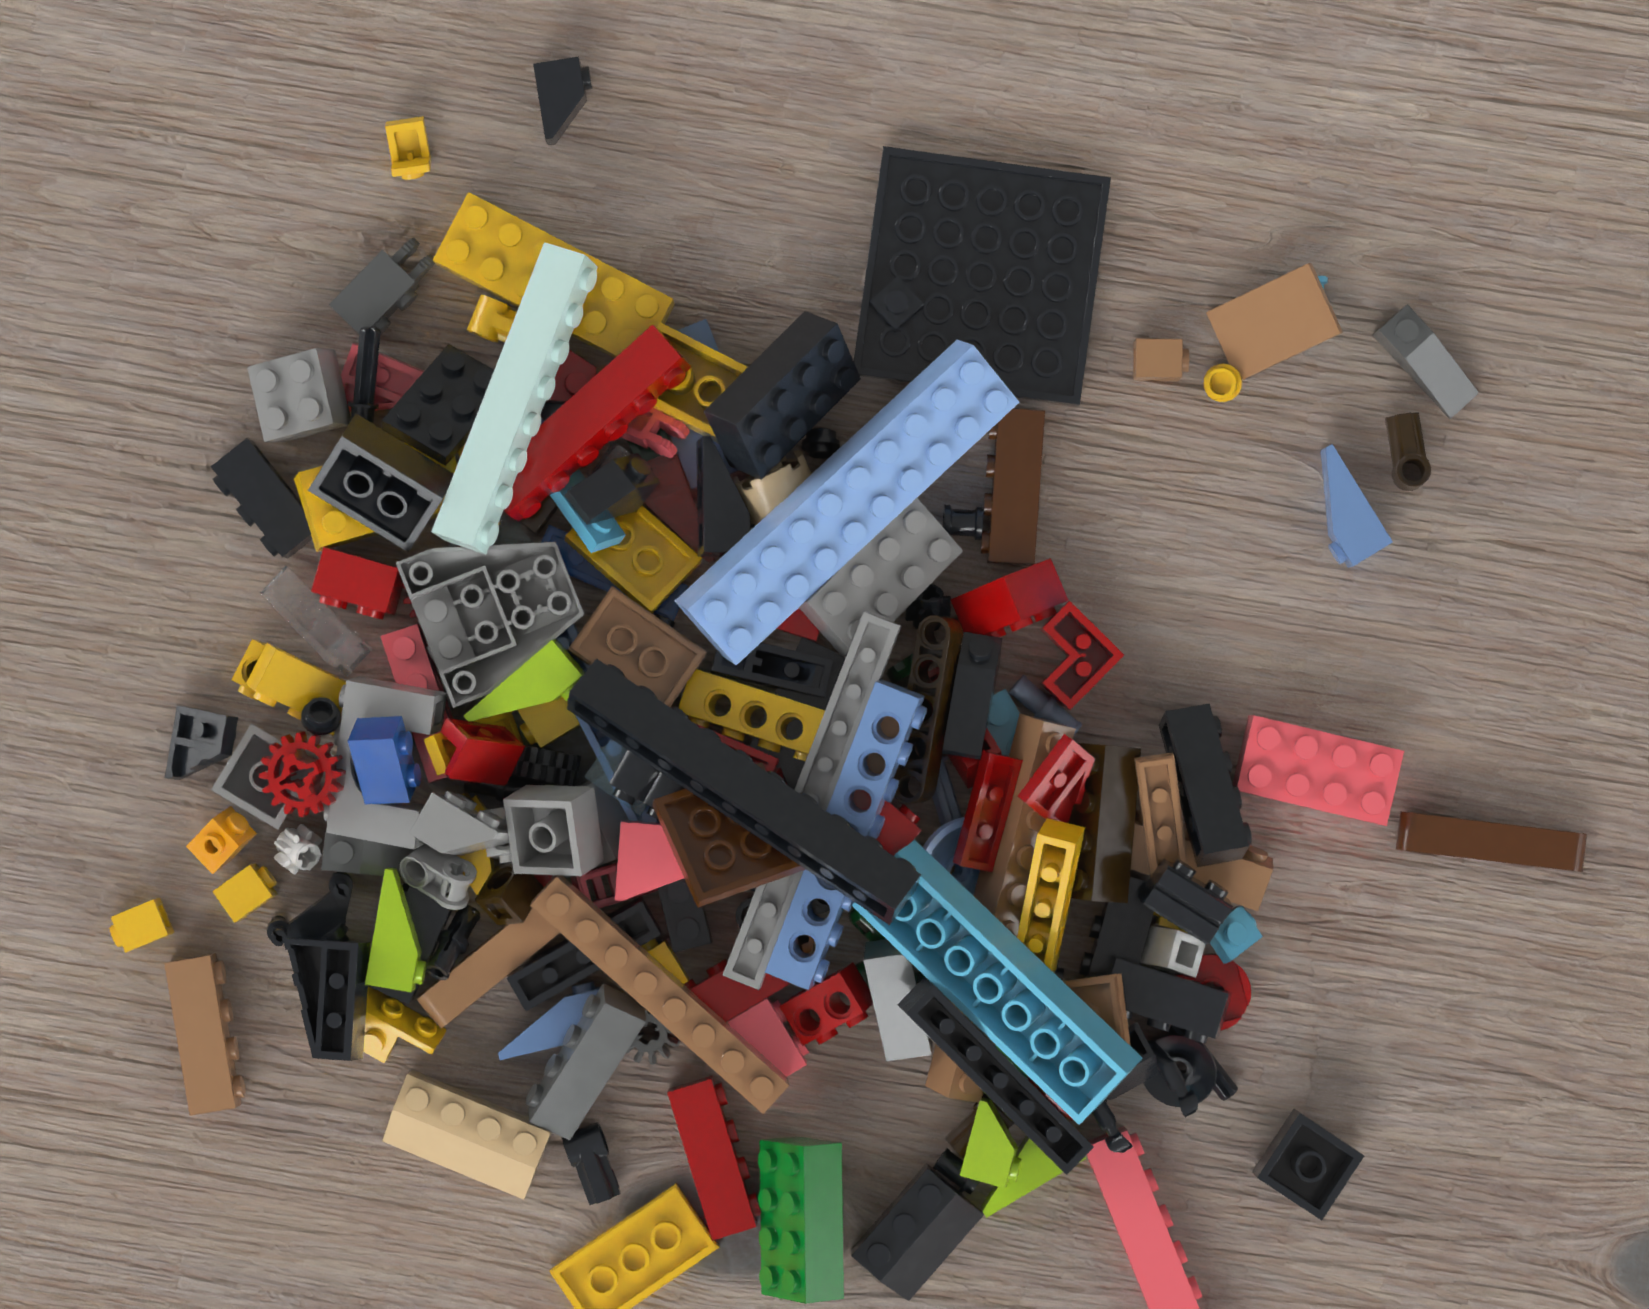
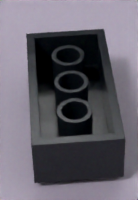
M804 311L704 410L706 418L730 467L762 480L861 380L838 323Z

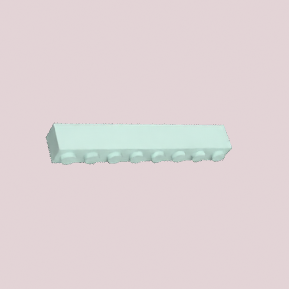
M544 242L431 531L447 542L486 555L489 546L493 545L499 533L498 523L503 510L511 503L513 497L512 487L516 476L525 467L527 461L526 451L530 440L539 431L542 409L546 400H549L554 392L555 376L560 364H563L568 356V342L574 328L579 326L582 320V306L587 293L593 290L597 281L596 270L598 266L586 255Z

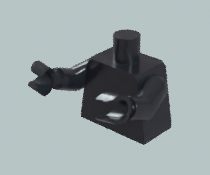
M1137 1022L1128 1027L1130 1045L1143 1059L1092 1112L1101 1131L1105 1130L1108 1135L1105 1138L1108 1148L1113 1152L1124 1153L1132 1148L1133 1145L1119 1132L1116 1118L1107 1105V1099H1115L1158 1074V1070L1167 1087L1177 1094L1181 1112L1185 1118L1195 1113L1198 1109L1197 1096L1193 1090H1187L1185 1086L1187 1082L1175 1061L1155 1041H1147Z

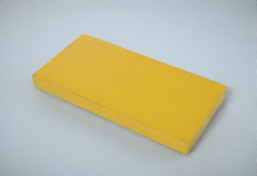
M676 1182L556 1264L549 1272L574 1309H630L707 1257L720 1246L716 1240L712 1241L709 1229Z

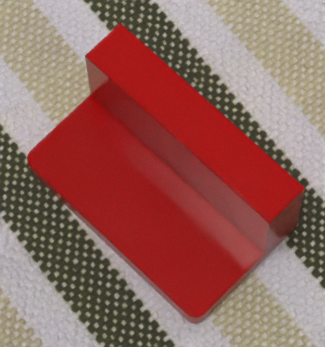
M446 718L440 731L456 747L445 770V774L450 779L504 786L507 784L525 748L505 726Z

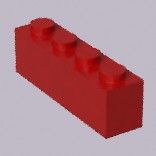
M712 1075L669 1088L667 1094L712 1241L756 1228V1217L760 1216L761 1213L756 1193H748L745 1180L751 1178L745 1156L737 1157L733 1143L740 1140L734 1120L726 1121L722 1106L728 1105V1100L722 1082L715 1084Z

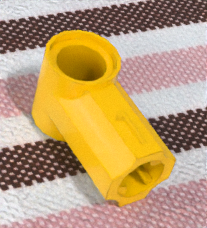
M481 294L466 330L489 341L505 343L517 312L513 311L511 306Z

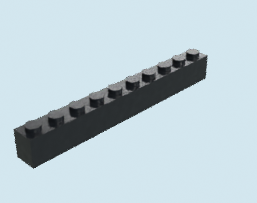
M596 659L570 690L567 710L888 925H891L916 891L921 874L916 871V868L904 858L894 857L885 851L876 839L870 836L864 837L852 829L843 817L837 814L831 815L819 807L818 803L810 795L803 792L798 793L786 785L783 778L777 773L765 771L756 765L747 753L738 749L734 750L723 743L714 731L708 728H700L691 722L682 710L677 707L670 708L658 700L657 696L649 688L642 685L637 686L625 678L624 673L616 666L606 665Z

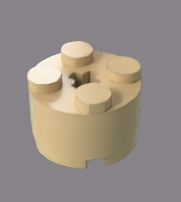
M793 451L796 458L787 460L786 456H784L762 480L746 474L747 478L741 482L737 476L733 478V482L750 513V524H755L756 526L812 474L802 451Z

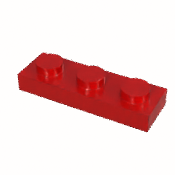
M983 750L953 863L963 867L993 872L1023 760Z

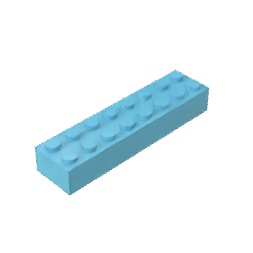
M916 840L912 841L899 850L894 857L904 858L916 868V871L921 874L916 891L891 925H888L855 902L852 906L1080 1125L1143 1058Z

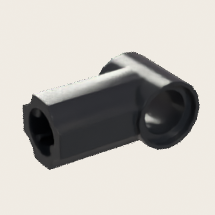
M599 1122L577 1129L570 1140L562 1137L567 1157L573 1168L576 1167L589 1205L607 1201L621 1194L618 1181L608 1158L609 1148Z

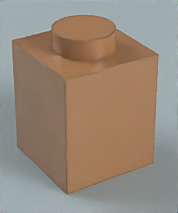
M1136 338L1133 342V381H1179L1182 378V372L1189 371V349H1183V339Z

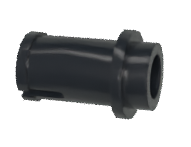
M946 1148L932 1168L960 1187L959 1192L963 1193V1191H966L968 1194H971L980 1181L960 1176L963 1160Z

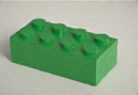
M799 1136L759 1140L760 1192L758 1203L761 1211V1230L759 1232V1244L761 1246V1270L759 1273L761 1294L805 1304L844 1299L842 1143Z

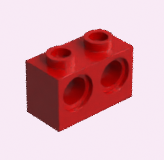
M852 962L825 977L822 983L816 982L809 990L804 989L793 995L779 1007L802 1046L815 1039L820 1045L838 1034L836 1027L846 1022L847 1026L851 1028L869 1017L866 1010L873 1005L870 989ZM840 992L849 998L850 1005L845 1004L841 1000ZM810 1009L819 1015L820 1022L815 1021L811 1017Z

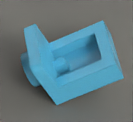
M1239 905L1231 910L1223 924L1219 926L1210 944L1223 964L1235 959L1263 936L1257 929L1256 921L1252 915L1246 912L1243 906Z

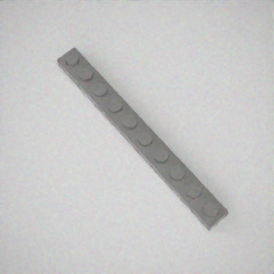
M863 612L795 787V791L798 793L803 792L814 798L818 806L825 811L830 803L876 681L881 680L901 629V625L868 612ZM803 871L756 887L723 976L757 990L761 988L766 975L765 970Z

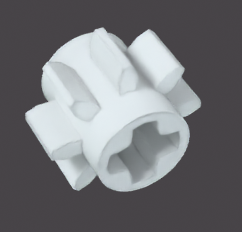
M300 824L297 829L285 828L274 842L279 852L274 856V860L294 875H296L299 869L310 871L322 856L318 847L322 839L304 824Z

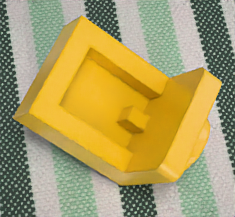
M424 116L387 121L385 129L392 161V176H402V179L405 180L424 176V173L429 172L431 169V155Z

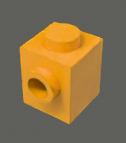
M229 806L212 818L186 847L214 874L229 863L257 833L243 815L237 813L232 806Z

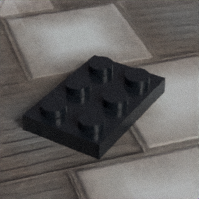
M448 344L382 419V429L446 466L468 439L494 369Z

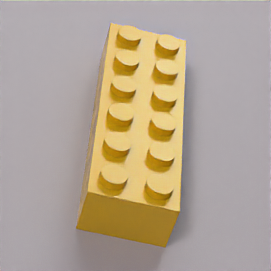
M470 192L467 193L433 258L437 266L519 308L544 242L586 255L598 266L596 270L597 281L593 290L587 293L582 306V320L579 326L574 328L571 336L613 358L617 357L652 324L656 328L659 322L665 324L675 306L674 299Z

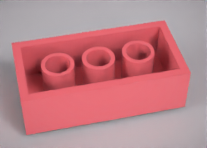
M1248 715L1232 785L1233 787L1237 786L1239 791L1387 826L1404 751L1260 716Z

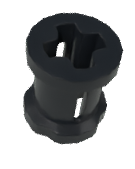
M944 504L943 528L950 536H972L975 540H981L983 507H976L975 510L952 509L951 505Z

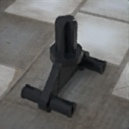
M346 872L333 873L329 880L330 892L290 922L280 915L275 916V919L272 918L267 926V936L275 946H282L284 944L283 938L295 937L351 941L346 935L349 929L346 926V916L353 889L351 876Z

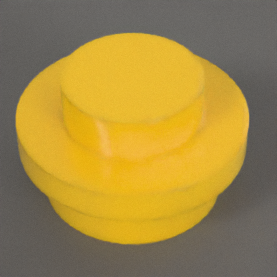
M1224 363L1214 365L1205 374L1204 389L1207 395L1215 401H1230L1241 391V374L1232 365Z

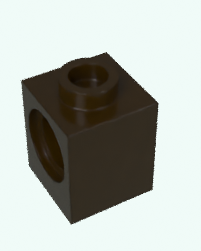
M512 863L495 865L476 896L475 901L496 925L524 923L532 909L530 906L532 900L544 887L535 878L534 874H514Z

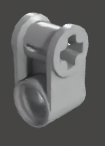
M425 844L402 859L399 864V871L403 880L409 886L420 890L437 901L442 907L460 910L467 906L469 902L468 888L475 880L477 873L475 866L469 861L457 855L440 853Z

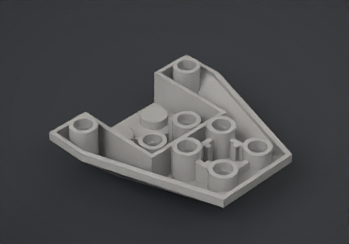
M556 542L491 545L486 555L464 547L431 548L396 562L453 708L491 693L551 640H555L584 615Z

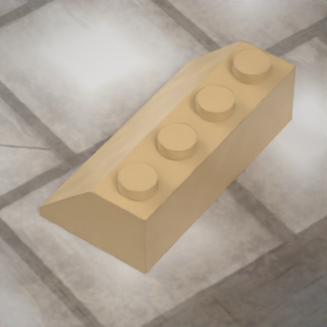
M411 1070L407 1074L397 1097L382 1142L524 1200L552 1132L530 1123L527 1116Z

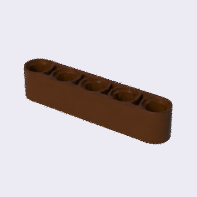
M1400 811L1396 850L1583 872L1587 834Z

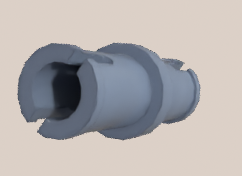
M1022 675L1008 692L1009 695L1015 697L1034 713V717L1076 728L1075 734L1082 726L1080 721L1078 722L1057 704L1058 700L1053 695L1047 696L1028 680L1025 675Z

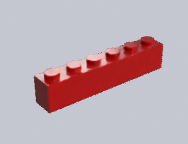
M653 324L540 425L539 431L531 438L527 448L525 467L516 476L512 487L513 497L511 503L504 509L506 514L518 522L523 518L526 519L534 515L540 509L541 502L548 495L563 489L569 483L570 476L577 469L592 463L598 457L599 450L606 443L620 438L627 431L628 424L634 418L649 412L656 405L657 398L667 389L675 388L685 379L686 372L691 368V365Z

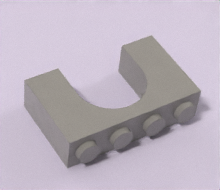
M360 676L346 680V685H343L339 695V706L343 708L341 723L334 732V744L337 746L336 755H342V759L336 763V768L346 770V774L338 777L336 782L344 786L343 790L331 792L336 802L329 806L325 804L324 820L327 821L326 833L409 849H416L425 845V843L409 834L424 807L423 804L410 802L365 805L350 752L348 738L357 718L402 716L406 731L427 735L439 732L443 726L447 692Z

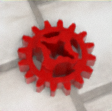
M300 731L296 733L294 741L293 737L287 734L281 737L282 745L273 743L268 747L273 756H265L261 759V762L268 766V770L259 773V778L268 779L269 785L265 786L262 791L263 793H274L275 797L272 799V806L282 802L285 804L284 814L293 813L296 808L299 817L309 815L310 808L314 814L324 811L323 803L329 806L336 802L331 792H340L344 788L343 785L336 782L338 777L346 774V770L336 768V763L342 759V755L332 756L330 754L334 745L332 742L320 745L321 735L314 734L307 740L306 732ZM305 749L314 753L319 759L308 756ZM283 761V763H284V768H283L282 773H281V776H280V775H279V769H280V764H281V762ZM314 768V771L308 773V776L302 779L291 780V777L297 775V772L300 770ZM325 772V783L322 788L320 782ZM285 789L296 792L299 798L292 796Z

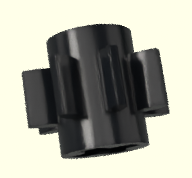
M930 584L906 609L905 620H913V626L918 630L920 623L929 616H951V596H944L943 590L940 587ZM941 623L938 624V626L935 628V631L940 628Z

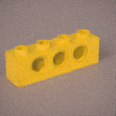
M698 669L694 671L687 681L678 707L688 715L689 720L705 728H708L710 723L722 726V735L744 741L745 734L759 738L757 746L777 753L780 752L781 746L795 750L793 758L802 761L807 759L825 710ZM727 696L731 702L730 711L726 715L719 717L715 712V704L719 698ZM758 708H764L767 713V720L760 728H754L750 722L751 714ZM799 719L803 725V732L799 738L790 740L786 734L787 725L792 720Z
M1047 818L1037 834L1017 938L1054 973L1057 969L1085 827Z

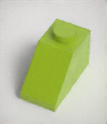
M983 1097L979 1101L960 1176L1005 1189L1009 1184V1180H1017L1022 1159L1016 1157L1018 1146L992 1100Z

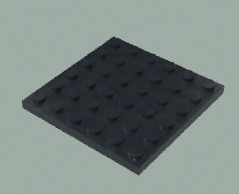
M883 146L854 354V363L859 375L910 383L956 340H960L975 346L1016 398L1079 406L1111 177ZM899 276L924 303V306L899 329L894 331L874 309L870 301Z

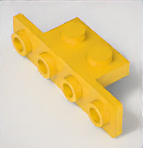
M368 987L363 1052L385 1063L400 1037L421 1050L433 1054L447 1030L444 1027L440 1029L434 1020L406 1007L397 999L390 998L380 991Z

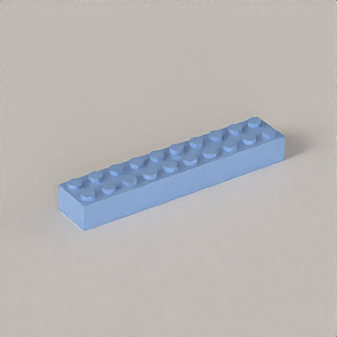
M956 340L804 480L783 502L777 505L675 600L676 604L724 658L737 665L1009 413L1019 401L974 345Z

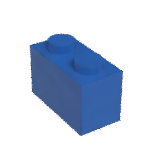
M402 716L357 718L348 738V744L365 805L410 803L415 788L419 787L421 783V769L418 763H414L412 735L410 731H406Z

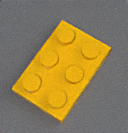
M641 506L637 512L614 517L626 534L620 544L591 553L573 528L565 535V542L625 595L650 613H653L702 562V557H698V554L644 506Z

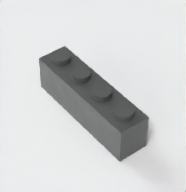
M604 983L596 995L591 994L584 1004L583 1016L577 1025L572 1024L565 1034L564 1046L558 1055L553 1054L545 1067V1076L539 1085L535 1083L531 1087L526 1097L529 1122L568 1140L572 1138L646 1023L645 1008L630 995Z

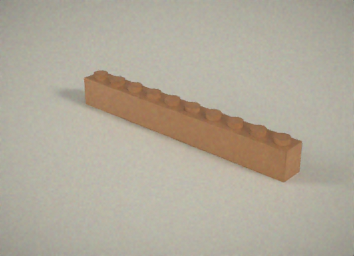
M1019 714L1009 756L1023 760L993 872L980 870L973 895L1016 937L1018 935L1037 834L1046 821L1017 796L1061 737L1065 734L1073 739L1076 728L1025 714ZM964 1015L995 1046V1043H993L966 1015ZM935 1045L925 1086L947 1098L979 1103L982 1099L983 1091Z

